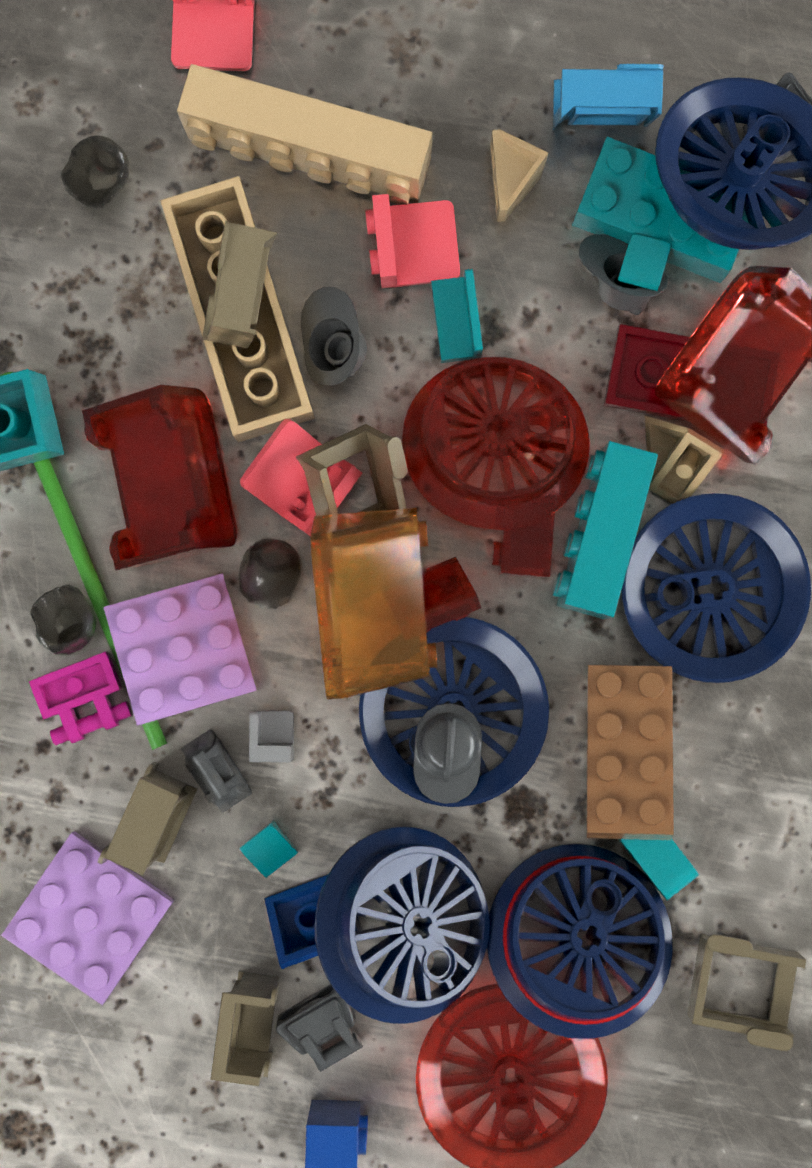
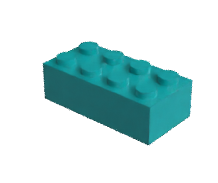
M608 136L606 137L572 226L593 234H606L629 244L633 233L668 241L671 243V249L667 263L721 283L731 272L739 249L722 246L704 238L682 220L662 185L654 154ZM680 170V174L692 173V172ZM699 188V189H696V190H697V191H701V190H703V189H705V188ZM723 194L712 200L718 203ZM733 196L724 207L732 212ZM743 210L742 219L748 223L745 210Z
M25 369L0 376V471L65 455L46 375Z
M609 441L601 450L596 449L595 454L590 456L585 472V478L591 480L589 489H585L584 494H580L574 517L579 518L580 522L578 529L574 530L573 533H569L563 553L564 557L569 558L567 569L563 570L562 573H558L552 595L559 597L556 606L601 619L614 618L658 454Z

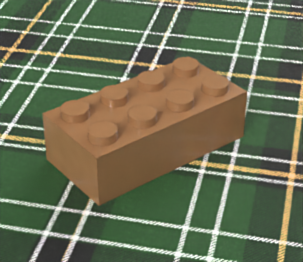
M588 665L587 838L671 840L674 835L672 666Z

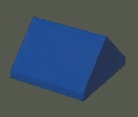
M328 875L264 898L281 969L318 956L315 942V914L320 892ZM356 915L355 931L363 930L359 917Z

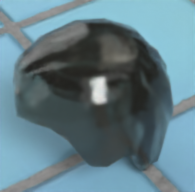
M95 135L81 140L74 146L60 176L65 186L64 189L76 201L81 202L88 208H103L106 204L112 202L124 189L130 175V163L125 151L116 142L108 137Z
M263 538L256 541L246 550L240 563L238 581L239 591L242 592V595L249 603L259 605L260 608L277 609V607L289 602L301 576L300 557L295 548L284 540Z
M63 585L44 593L32 606L30 614L36 627L35 636L39 643L52 654L61 656L73 655L76 652L82 651L92 641L97 626L93 607L82 592L73 585Z

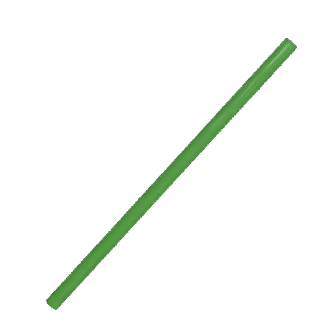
M6 372L0 376L11 374L14 372ZM50 459L34 462L43 488L123 678L103 608L110 605ZM158 720L142 724L152 750L167 744Z

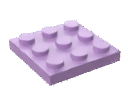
M223 573L103 607L137 726L257 691Z
M74 831L62 845L1 936L103 1005L172 905L174 899L128 868L110 860L99 864L98 859L103 850Z

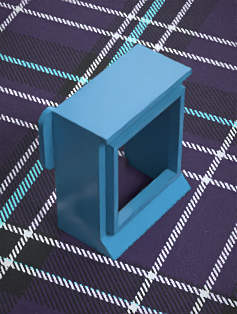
M619 64L617 65V70L562 69L561 79L554 80L553 130L564 120H567V125L639 126L644 121V127H648L662 114L664 65Z

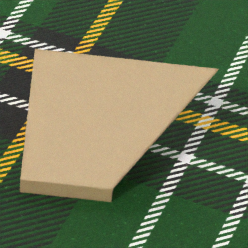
M498 129L492 130L490 150L497 222L507 220L541 179L548 152Z
M644 415L647 451L658 454L649 490L672 504L691 497L723 455L724 449L690 428Z

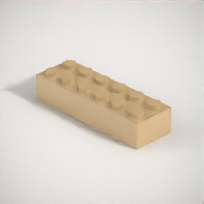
M190 65L177 113L188 139L191 140L193 145L209 151L215 150V147L229 150L232 156L243 161L251 162L254 158L268 161L272 168L282 172H292V169L308 173L309 178L321 183H330L331 180L347 184L346 187L356 193L369 194L370 191L380 194H389V201L395 204L408 205L409 202H419L431 161L433 132L202 66Z
M239 176L160 200L202 336L209 295H214L218 274L217 266L225 221L256 228ZM268 265L266 267L258 321L254 329L256 330V335L249 347L243 348L203 340L232 435L238 443L274 432L284 419H291L297 424L315 419Z

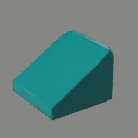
M633 233L629 240L618 281L658 291L671 249V243Z
M274 820L239 848L243 855L265 878L298 854L296 848Z

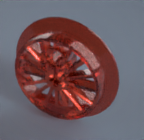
M507 357L470 359L452 365L436 374L420 389L413 399L405 417L402 432V446L407 469L412 481L423 497L450 518L463 524L483 529L505 530L520 528L539 522L559 510L572 497L580 485L586 471L590 452V439L585 417L568 389L546 371L527 362ZM492 376L507 377L499 409ZM482 377L487 404L470 381L471 379ZM514 379L528 383L508 409ZM458 385L472 405L450 390ZM537 389L546 396L535 404L524 407ZM444 404L458 414L445 412ZM554 407H556L560 416H557L556 411L553 409ZM539 425L547 432L536 433L529 427ZM565 429L566 439L555 436L557 430ZM454 444H461L454 449L452 448ZM548 450L564 453V456L560 462H557L545 454V452ZM474 453L461 472L457 474L455 463ZM487 457L481 488L466 483L483 459ZM525 458L548 472L549 475L540 480ZM509 459L528 487L515 490ZM496 460L499 461L504 491L489 490Z
M497 983L474 989L456 999L442 1011L428 1030L419 1051L416 1065L418 1104L423 1119L436 1141L453 1158L470 1168H554L572 1157L586 1143L601 1118L608 1087L605 1055L598 1038L575 1039L563 1036L534 1051L548 1033L537 1027L522 1047L529 1021L512 1007ZM518 1023L511 1048L508 1024ZM500 1025L502 1050L489 1027ZM479 1028L492 1052L464 1030ZM455 1036L483 1059L446 1048L452 1037ZM572 1043L574 1044L577 1058L541 1062ZM442 1060L478 1071L441 1075ZM514 1068L515 1075L513 1081L506 1080V1069ZM578 1070L577 1085L542 1076L544 1074ZM479 1083L450 1101H447L443 1091L444 1087ZM536 1086L573 1097L565 1110ZM486 1094L465 1123L456 1115L455 1111ZM533 1098L558 1117L549 1127L546 1128L535 1110ZM495 1102L496 1109L489 1135L487 1136L474 1130ZM513 1109H521L527 1113L524 1120L519 1123H510L505 1117ZM536 1128L538 1133L532 1135ZM501 1131L507 1139H499V1132Z

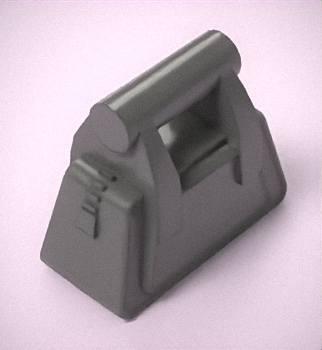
M208 730L181 748L185 755L186 763L184 765L189 773L193 775L204 792V796L209 804L217 805L222 813L252 794L247 781L213 730Z
M331 984L280 1013L277 1017V1033L300 1054L308 1053L320 1072L363 1047L359 1036L352 1029L354 1023H356L355 1009L350 1007L337 994ZM340 1034L343 1040L323 1051L321 1045Z

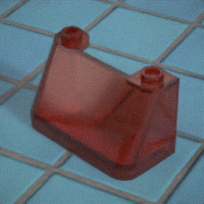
M750 266L741 271L731 281L656 385L655 395L665 405L744 462L756 465L769 452L773 438L772 431L764 425V422L807 363L812 362V288L792 268Z
M161 384L82 410L87 440L97 449L111 452L126 528L114 532L109 546L115 571L129 570L231 547L236 543L238 535L215 421L210 401L202 390Z

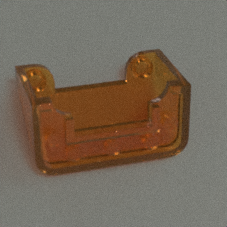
M417 508L314 516L311 530V555L327 700L345 699L430 677L429 668H438L436 642L427 643L420 547L428 546L426 521H418Z

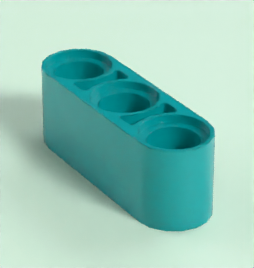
M618 839L666 901L699 876L696 869L673 839Z

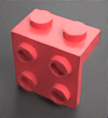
M173 0L171 61L173 66L177 69H189L190 65L194 64L212 70L248 71L252 66L254 0Z
M389 194L372 195L373 209L365 210L367 234H376L377 249L369 250L371 273L372 275L380 274L381 289L431 284V281L460 277L454 206L450 201L442 200L390 206Z
M284 419L240 479V484L288 522L315 539L320 533V528L305 472L296 456L322 444L291 419ZM345 460L327 467L337 508L362 475L360 470Z

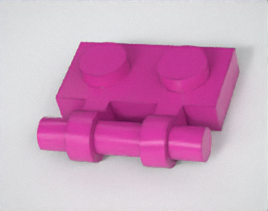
M108 651L29 681L43 720L58 714L60 716L63 726L50 730L51 739L56 746L67 741L71 743L85 739V734L103 727L106 730L119 726V721L133 715L127 701L114 706L110 703L108 695L123 688ZM93 701L97 712L78 719L74 708Z

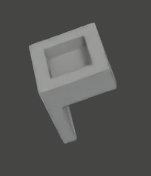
M251 711L249 722V762H292L294 760V713L292 711Z

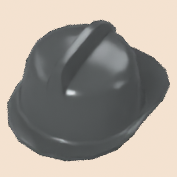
M594 234L586 237L579 245V257L582 264L598 278L599 295L603 302L610 307L639 315L644 311L651 297L663 293L666 289L668 277L665 273H663L658 291L618 281L628 244L606 234Z
M322 287L314 291L305 301L301 312V331L306 370L311 378L319 384L334 386L349 377H353L355 372L362 366L367 354L366 339L359 330L354 303L346 292L336 287Z
M452 703L437 705L428 710L418 723L415 736L413 767L415 782L420 791L432 801L443 804L459 802L469 796L477 785L481 764V727L474 714L465 707Z

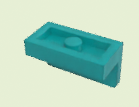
M473 269L464 270L463 277L431 281L441 363L480 359L483 344Z

